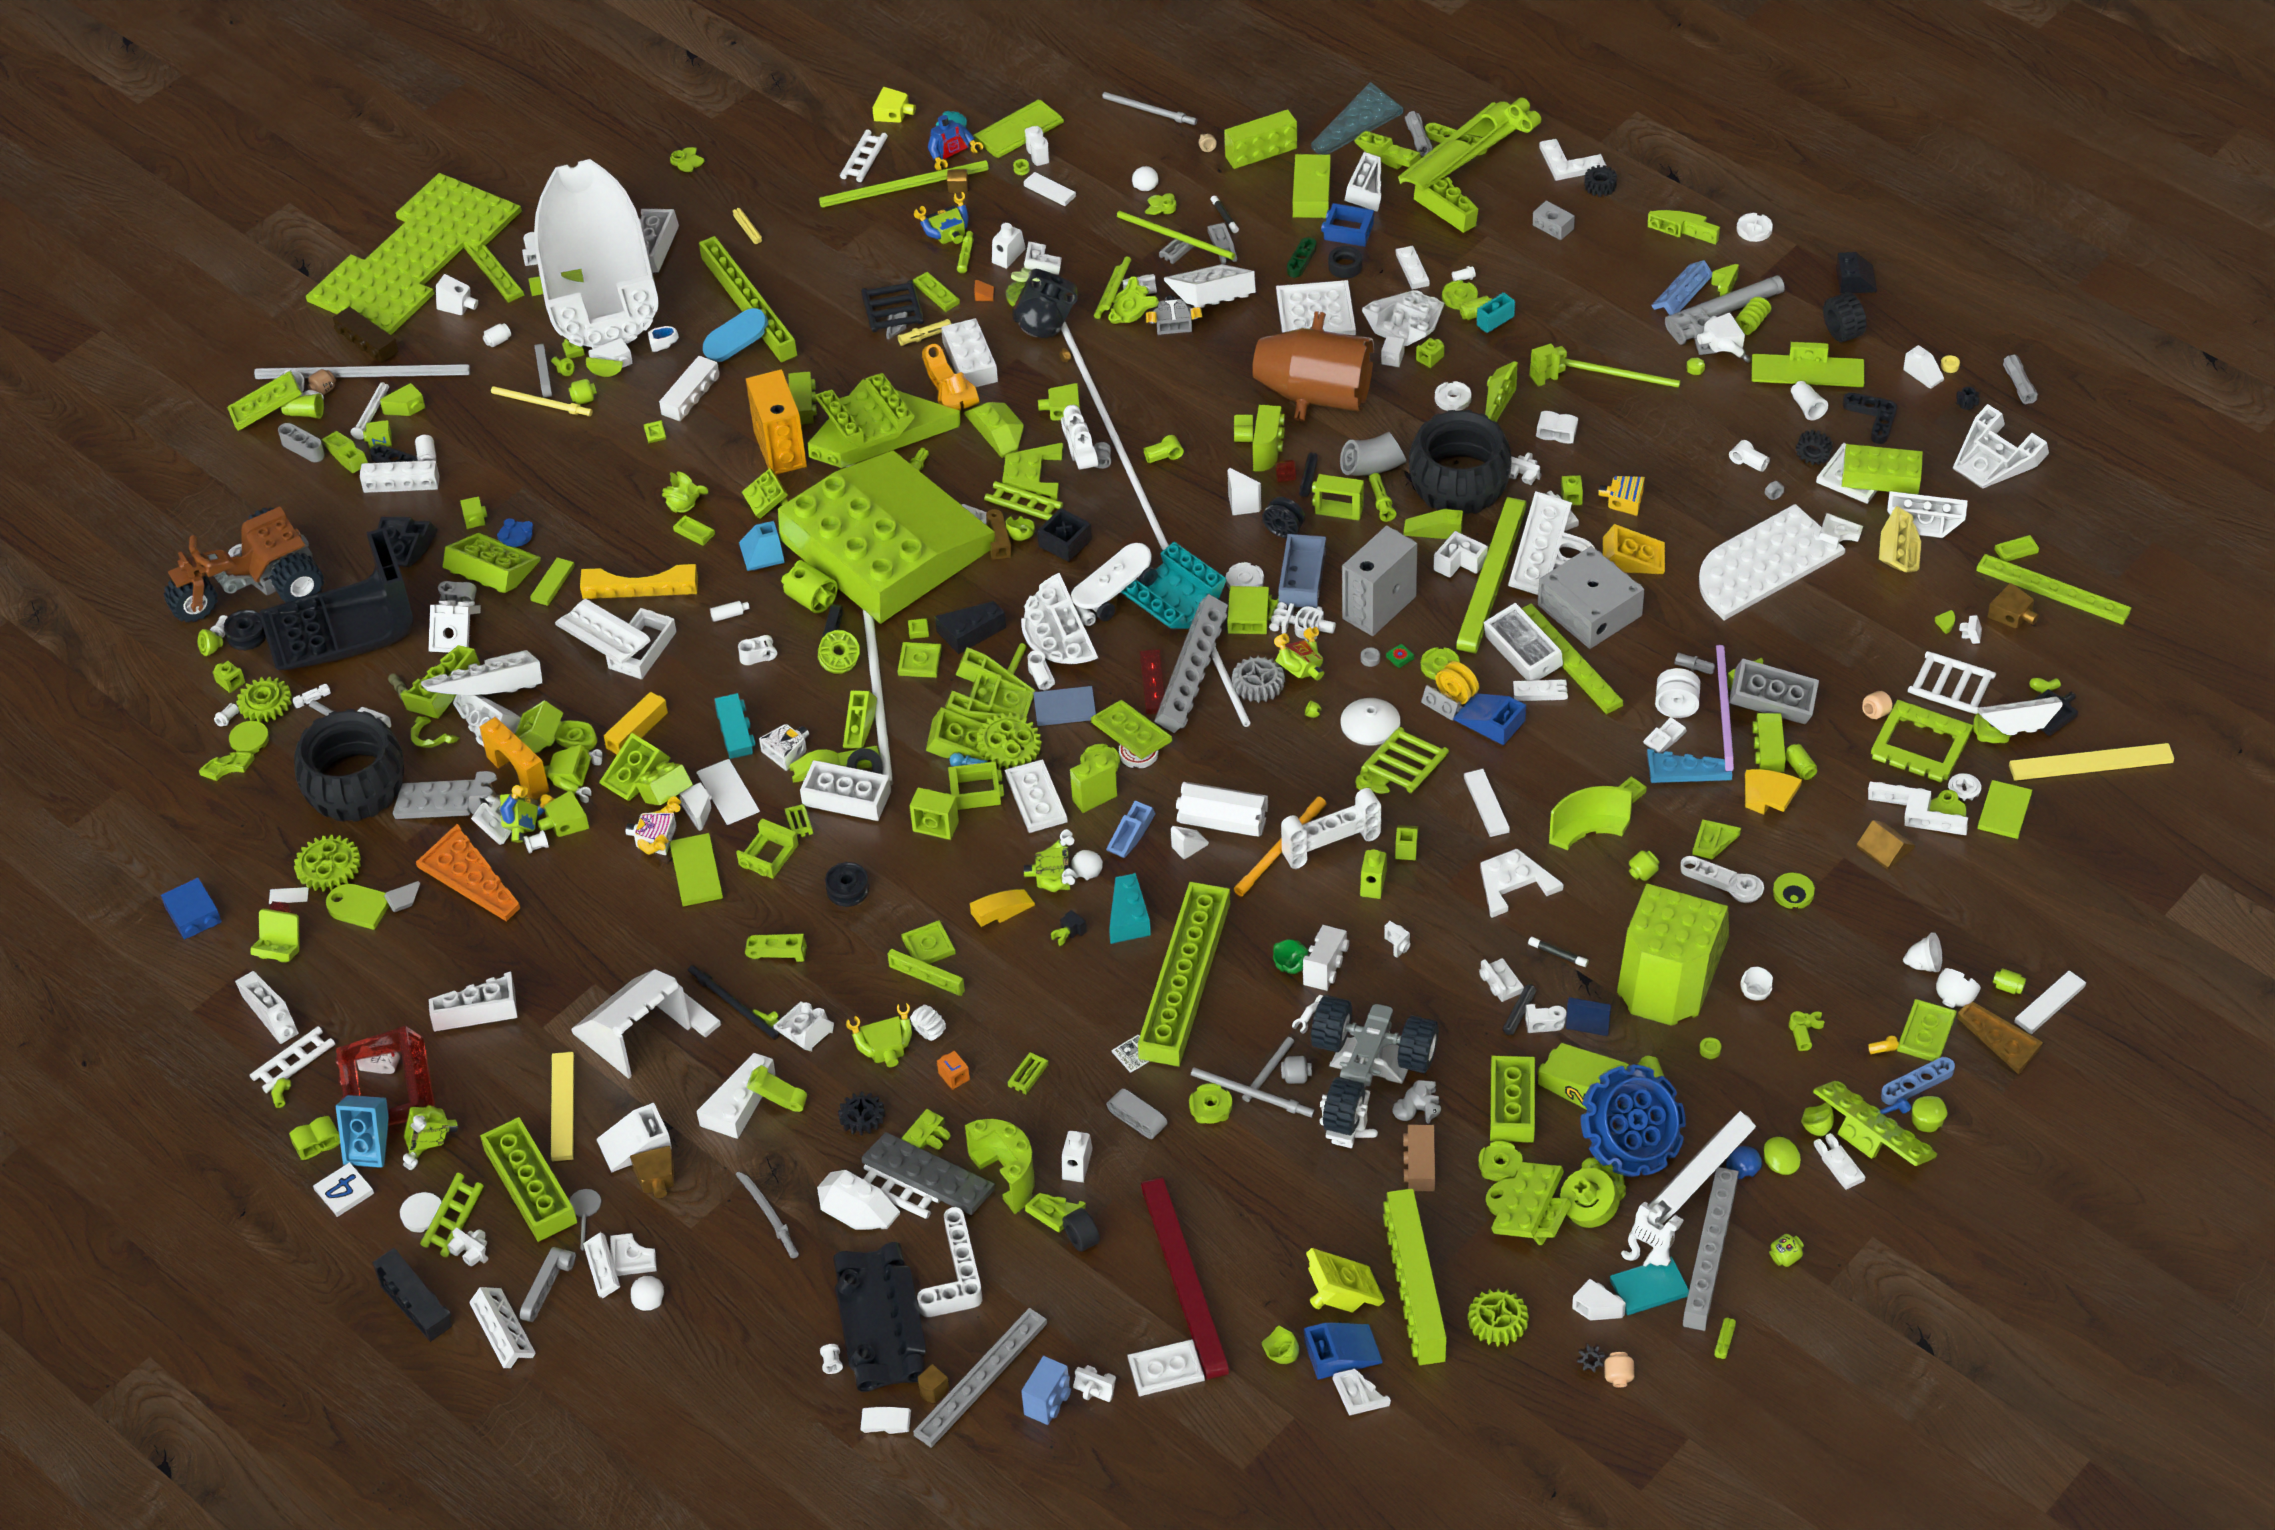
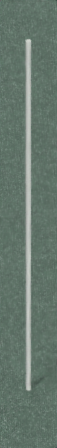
M1064 322L1061 328L1062 333L1162 550H1165L1169 545L1066 322ZM1215 647L1210 655L1243 726L1247 727L1250 725L1249 718Z

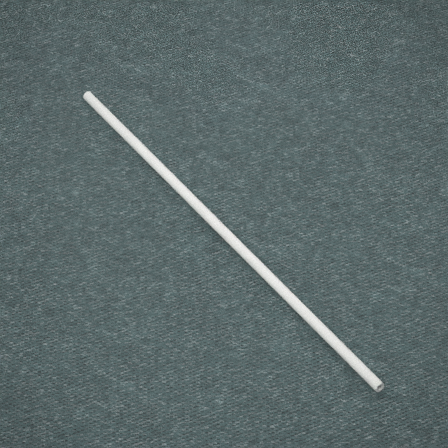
M863 610L872 693L877 697L875 719L879 753L883 764L882 774L888 775L890 785H893L874 618Z

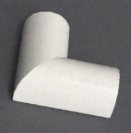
M1028 242L1024 267L1031 270L1037 268L1059 275L1062 258L1044 254L1046 248L1044 244Z

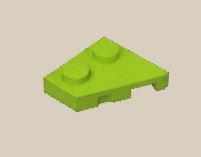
M1042 1193L1037 1194L1025 1205L1027 1213L1057 1232L1064 1229L1062 1221L1064 1216L1079 1208H1086L1085 1202L1079 1201V1204L1066 1202V1198L1052 1197Z

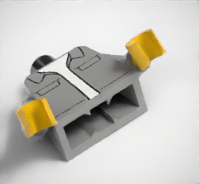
M1170 295L1165 298V301H1160L1158 308H1155L1153 312H1146V323H1157V335L1192 332L1191 320L1202 317L1201 307L1191 308L1189 305H1186L1183 299L1176 300L1174 296Z

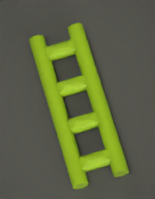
M1125 257L1122 264L1115 267L1094 314L1095 318L1100 319L1103 312L1110 309L1131 262L1130 257Z
M997 481L993 483V488L997 489L993 495L986 494L984 497L985 501L1047 521L1053 516L1051 513L1054 508L1060 509L1063 507V502ZM1004 492L1013 494L1010 501L1000 498ZM1021 497L1030 500L1027 506L1017 503ZM1037 503L1047 505L1044 511L1034 509Z
M456 1173L420 1243L426 1248L431 1242L442 1247L440 1254L443 1257H448L450 1254L448 1244L454 1238L452 1231L456 1228L462 1230L484 1187L478 1182L474 1188L463 1183L464 1175L461 1173ZM457 1190L469 1195L465 1205L453 1200ZM449 1207L460 1212L456 1222L444 1217ZM439 1225L452 1230L447 1240L435 1234Z

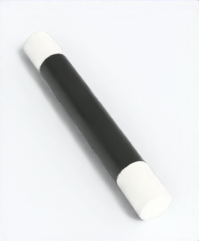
M1212 196L1211 201L1231 231L1237 233L1239 228L1217 196Z
M1534 937L1529 939L1528 944L1585 968L1589 960Z

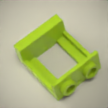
M761 819L758 823L759 833L745 852L739 850L736 852L738 863L744 869H750L762 876L774 879L799 845L797 832ZM768 840L784 846L772 864L756 857Z

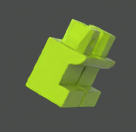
M1552 344L1532 349L1529 376L1538 387L1544 385L1545 380L1548 378L1557 380L1558 373L1565 371L1566 366L1562 359L1567 357V351L1563 346L1554 348Z

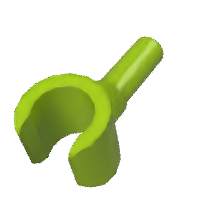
M1272 595L1269 596V621H1271L1274 615V610L1277 609L1279 596L1277 600H1273Z
M756 1009L752 1011L771 1027L779 1021L777 1019L778 1014L775 1011L769 1015Z

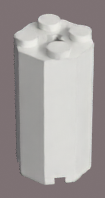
M1191 782L1182 783V797H1178L1176 809H1180L1177 814V822L1258 837L1262 835L1266 822V817L1264 816L1265 811L1267 812L1268 796Z

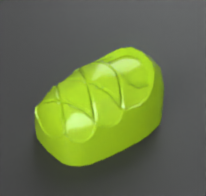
M563 721L554 735L556 737L555 741L566 748L582 745L585 749L592 751L597 744V736L593 727L585 722Z

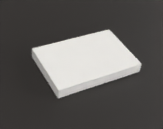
M1193 1339L1128 1355L1129 1365L1139 1396L1204 1381V1374Z

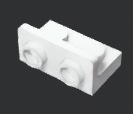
M1503 958L1488 964L1486 959L1481 961L1480 976L1484 981L1488 982L1492 993L1495 996L1497 995L1501 1002L1522 993L1523 985Z

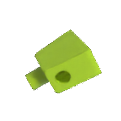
M1077 383L1050 388L1048 390L1049 399L1038 400L1039 411L1050 410V418L1052 420H1061V417H1064V410L1067 406L1076 405L1079 407Z
M571 790L544 806L546 817L537 821L541 831L552 828L558 837L589 829L587 816Z
M1375 849L1366 850L1361 871L1360 896L1381 899L1387 871L1385 852ZM1371 876L1376 878V882H1369Z

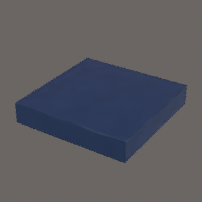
M1569 997L1566 1029L1608 1036L1611 1005Z

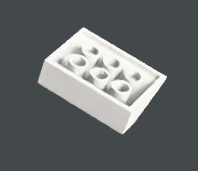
M1224 264L1164 277V281L1187 304L1194 305V307L1202 308L1208 303L1219 304L1221 300L1232 301L1234 297H1248L1250 293L1256 292L1254 271Z

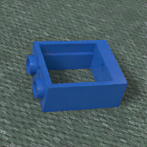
M1333 203L1331 209L1327 210L1326 222L1323 221L1321 232H1324V240L1365 247L1374 225V210ZM1335 219L1362 224L1360 229L1333 225Z

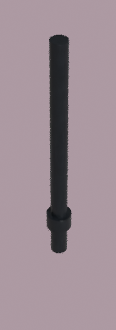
M694 965L688 968V972L695 976L701 985L710 988L773 1040L779 1037V1033L715 983L708 973L700 971Z

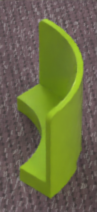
M1597 786L1585 788L1568 795L1551 812L1549 843L1568 850L1573 843L1585 837L1586 833L1595 831L1596 834L1610 833L1623 836L1631 821L1633 792L1620 787Z

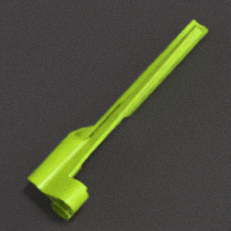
M1519 98L1511 105L1507 102H1492L1398 176L1400 184L1403 182L1413 183L1418 187V190L1424 191L1514 130L1518 129L1526 133L1532 131L1541 123V116L1536 111H1529L1530 104L1525 98ZM1464 134L1483 137L1473 146L1458 140Z

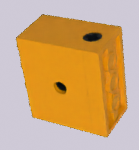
M782 369L746 378L754 433L768 469H772L777 475L807 467L799 412Z

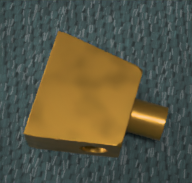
M2009 583L1990 603L1988 618L2013 628H2018L2024 621L2034 625L2039 618V614L2032 611L2033 598L2014 584Z
M666 1146L630 1155L633 1171L644 1193L653 1192L656 1198L665 1197L667 1195L666 1188L674 1186V1163L671 1147Z

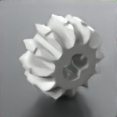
M923 1005L919 1007L910 1017L911 1024L919 1032V1035L921 1034L930 1041L939 1037L946 1029L945 1021L930 1006Z

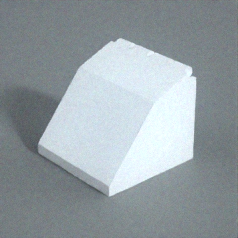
M654 969L631 980L572 1028V1033L629 1079L632 1075L621 1034L633 1025L630 1020L631 1018L638 1021L645 1014L649 1013L648 1009L652 1010L655 1006H658L685 1029L689 1030L691 1026L683 987L677 983L674 977Z

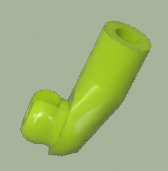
M2032 678L2029 682L2030 687L2040 693L2045 692L2047 689L2053 691L2061 687V683L2057 678L2049 682L2041 678Z
M284 1077L276 1081L271 1091L276 1108H281L285 1105L282 1093L291 1087V1081Z

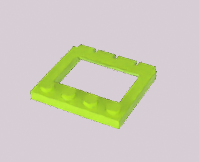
M1897 699L1872 747V759L1885 764L1890 760L1889 765L1903 770L1908 766L1909 772L1923 777L1928 773L1929 779L1942 783L1943 779L1948 780L1973 730V725ZM1899 720L1912 721L1915 726L1921 728L1929 727L1933 729V732L1939 734H1950L1955 740L1944 762L1941 763L1888 745L1887 743Z

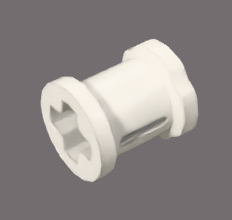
M543 830L539 834L530 837L524 836L529 854L533 850L549 847Z
M828 1344L820 1349V1354L824 1359L822 1368L827 1374L838 1373L843 1368L838 1355L840 1348L836 1344Z

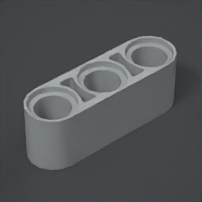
M284 423L279 426L278 432L284 447L309 461L319 462L323 460L325 454L319 438L291 423Z
M1120 1089L1106 1104L1113 1115L1149 1139H1153L1167 1125L1166 1118L1160 1112L1126 1089Z

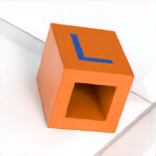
M955 1051L943 1055L937 1060L938 1073L952 1090L970 1080L968 1066Z

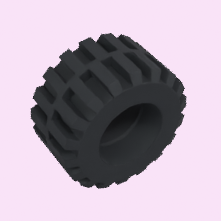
M1845 292L1826 299L1823 306L1824 320L1830 334L1836 341L1845 342L1862 336L1865 333V312L1859 299L1853 293Z

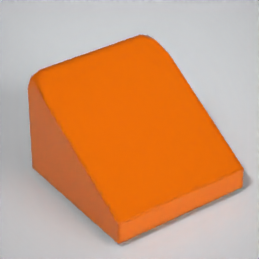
M975 280V301H993L994 286Z

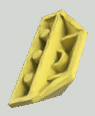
M1896 506L1881 531L1879 560L1894 569L1903 572H1915L1919 570L1921 539L1913 523L1912 514Z

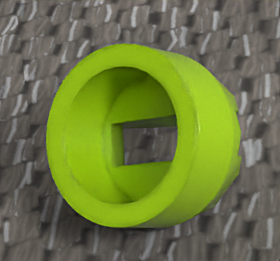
M1309 701L1305 715L1316 718L1320 715L1317 711H1321V707L1316 702Z

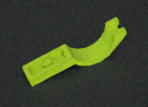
M877 746L867 747L879 755ZM824 749L804 755L789 765L790 771L794 770L795 774L792 776L793 783L804 781L813 760L847 767L849 756L856 750L836 753L835 751ZM866 759L860 760L857 763V769L859 770L872 767V763Z

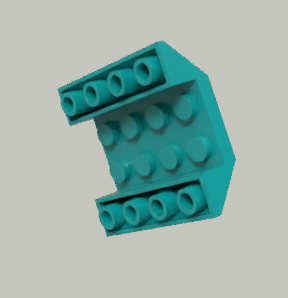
M1173 542L1160 553L1163 564L1156 569L1158 576L1151 586L1146 587L1135 579L1121 593L1169 628L1189 629L1199 603L1208 594L1219 599L1227 580L1176 542Z

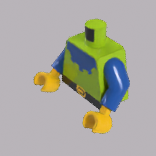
M961 192L962 199H958L956 193L954 195V202L959 207L953 205L927 216H924L926 213L924 206L920 207L922 214L915 209L914 216L921 220L920 224L927 236L938 239L943 244L951 241L955 244L962 242L969 221L966 205L963 204L965 198L963 192Z
M515 785L512 788L513 794L500 795L501 826L512 831V842L520 843L524 841V832H533L535 830L537 818L545 811L544 806L555 799L548 794H544L541 796V804L539 805V801L526 797L528 788L523 785Z

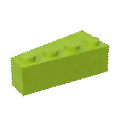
M1449 177L1442 178L1424 191L1418 190V187L1415 185L1414 200L1463 233L1476 226L1478 208L1467 196L1461 194V190L1458 187L1455 188L1452 185V180Z
M457 645L440 660L441 663L438 666L431 667L423 679H417L413 682V687L410 690H404L400 693L406 709L439 719L454 700L456 694L427 691L421 685V681L442 674L451 676L452 671L457 669L468 670L469 665L472 664L480 666L475 650Z

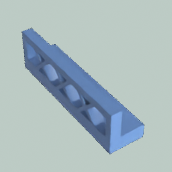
M1705 260L1689 264L1651 305L1653 309L1664 307L1669 315L1680 312L1712 277V271Z

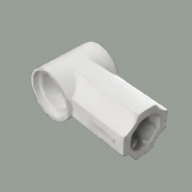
M1741 440L1729 453V457L1734 463H1745L1762 472L1770 461L1768 456L1754 450L1752 444L1746 440Z
M1038 650L1030 652L1028 654L1029 673L1033 675L1039 689L1044 691L1050 689L1055 685V680L1045 661V654Z

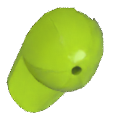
M1827 1102L1817 1107H1808L1804 1111L1801 1122L1811 1134L1825 1136L1834 1123L1833 1110Z
M1277 1326L1271 1335L1262 1341V1346L1267 1356L1277 1363L1289 1364L1298 1358L1299 1345L1296 1337L1292 1332L1281 1326Z

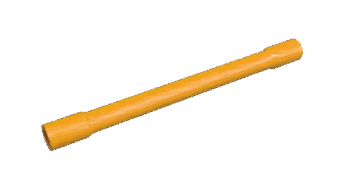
M1317 797L1299 818L1302 825L1310 822L1327 805L1322 797ZM1282 838L1248 875L1244 876L1234 887L1237 895L1244 896L1261 874L1282 853Z

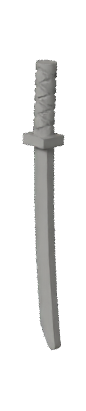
M737 1172L738 1179L751 1193L773 1225L776 1237L778 1239L781 1238L790 1257L796 1258L799 1253L788 1236L789 1232L786 1224L783 1226L775 1211L747 1175Z

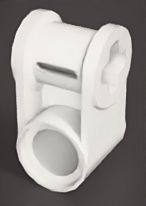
M763 635L757 638L742 640L738 645L740 662L744 665H752L758 662L773 660L777 656V650L772 645V637Z

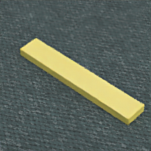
M573 1052L552 1054V1162L574 1160Z

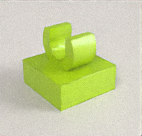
M567 339L562 343L566 358L572 359L585 355L582 346L574 345Z

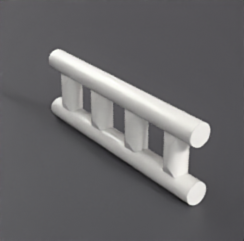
M866 130L842 170L840 177L846 179L848 175L856 176V180L862 182L888 137L886 133L876 137L871 136L872 132L870 130ZM867 142L876 143L874 148L865 147ZM860 153L870 154L867 159L859 158ZM854 164L863 165L861 170L852 169Z
M317 1026L252 1072L250 1077L253 1081H256L258 1078L263 1079L266 1084L262 1086V1089L265 1093H268L273 1089L279 1078L284 1077L288 1079L333 1047L335 1042L331 1038L324 1042L319 1037L323 1031ZM312 1041L317 1048L307 1054L302 1047ZM295 1053L300 1060L290 1066L285 1059ZM278 1065L283 1072L273 1078L268 1071Z
M864 1165V1169L869 1172L863 1180L871 1184L876 1175L886 1179L887 1181L879 1189L882 1190L893 1204L928 1219L931 1214L930 1211L926 1210L931 1201L936 1203L941 1201L868 1165ZM894 1184L905 1188L900 1197L889 1193ZM913 1192L923 1196L918 1205L907 1201Z

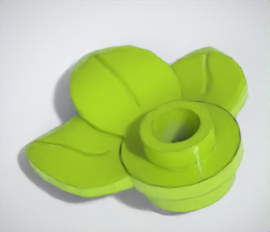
M697 148L677 150L670 157L671 164L678 166L679 170L684 172H692L694 168L701 166L705 160L695 155Z
M1166 193L1163 196L1154 195L1149 197L1147 201L1151 206L1145 210V214L1156 215L1161 212L1164 214L1175 212L1177 206L1175 196L1171 193Z
M1361 769L1360 775L1356 777V787L1359 790L1370 788L1378 794L1390 792L1386 786L1390 780L1370 771L1364 772Z
M1944 790L1937 798L1931 800L1930 812L1937 811L1943 814L1966 817V806L1963 802L1959 801L1958 794L1953 790Z

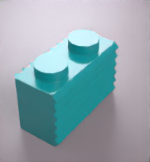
M1502 293L1488 301V303L1483 304V306H1480V308L1477 307V326L1488 333L1502 323H1505L1515 316V301L1507 294Z

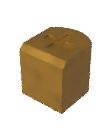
M967 169L947 171L948 192H968Z
M933 1364L918 1376L921 1397L927 1402L936 1403L949 1391L948 1377Z

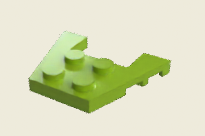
M1063 443L1006 454L1003 484L1025 491L1036 492L1038 495L1050 496V499L1058 500L1059 484L1041 483L1040 477L1043 460H1062Z

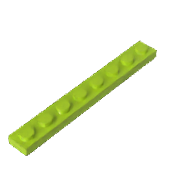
M1533 604L1521 608L1561 650L1562 667L1606 714L1623 706V700Z

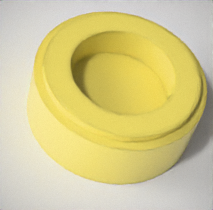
M1948 355L1942 358L1941 369L1948 373L1958 371L1960 360L1957 357Z

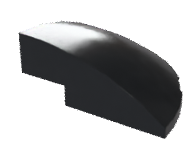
M381 517L378 529L386 528L398 566L407 568L422 557L438 530L430 521H414L411 517Z

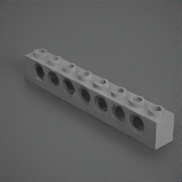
M1210 594L1199 603L1154 721L1173 733L1179 728H1184L1188 721L1186 715L1194 705L1192 700L1199 692V687L1197 686L1205 676L1203 671L1211 660L1209 655L1216 646L1214 641L1222 631L1220 626L1227 617L1225 612L1228 605Z
M1720 1167L1716 1169L1685 1307L1684 1327L1703 1331L1706 1329L1739 1171Z

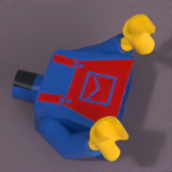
M947 115L938 117L939 125L931 129L928 150L933 160H936L935 169L938 171L942 169L940 163L944 169L948 167V163L944 159L968 148V144H971V151L973 153H978L975 145L980 150L983 149V145L980 142L974 141L975 138L968 129L960 123L949 120Z

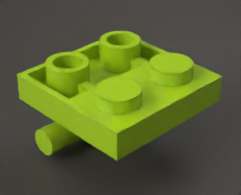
M770 468L742 491L754 514L759 519L779 502L781 505L788 502L786 498L788 496L787 492L774 471Z

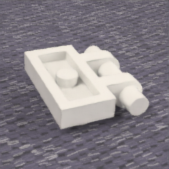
M491 794L484 798L489 805L486 802L482 803L471 819L501 845L504 844L512 831L501 826V816L495 812L497 810L501 814L500 799Z

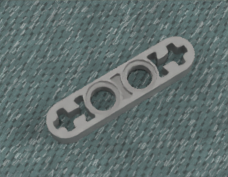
M537 344L534 346L543 398L552 397L544 344Z

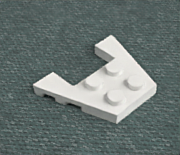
M1518 849L1480 863L1491 918L1508 912V905L1502 898V894L1533 882L1538 883L1546 896L1563 890L1562 882Z

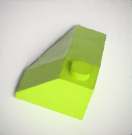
M1514 361L1496 369L1493 376H1490L1487 381L1488 396L1485 415L1492 421L1497 422L1516 391L1518 362Z

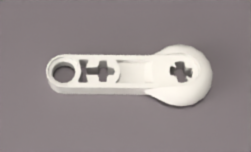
M1686 856L1681 860L1682 874L1728 891L1739 902L1752 903L1762 896L1764 890L1763 882L1754 875L1737 874V872L1694 856ZM1693 864L1695 865V867L1692 869H1688L1685 867V865Z

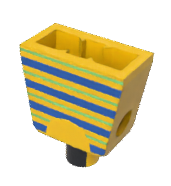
M1615 476L1611 486L1600 485L1599 496L1609 497L1608 507L1610 509L1638 516L1645 477Z

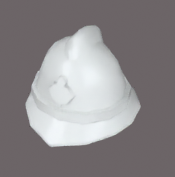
M1930 933L1927 938H1922L1921 941L1912 945L1905 954L1903 962L1917 970L1939 972L1942 964V949L1936 933Z

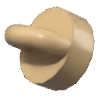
M1200 135L1199 146L1202 151L1210 152L1216 148L1217 141L1213 135Z

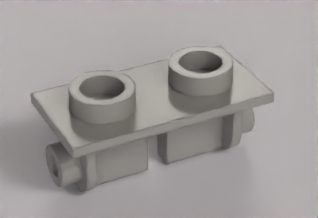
M1426 685L1421 703L1453 721L1456 712L1458 713L1463 708L1461 703L1448 698L1438 692L1436 688Z

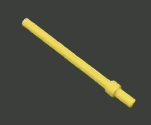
M495 386L491 389L492 394L569 411L570 414L591 416L593 412L592 409L580 407L579 404L575 403L567 404Z

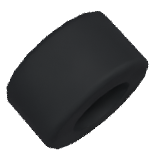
M1079 1208L1063 1217L1062 1221L1065 1232L1078 1251L1083 1252L1099 1243L1100 1235L1098 1229L1085 1209Z

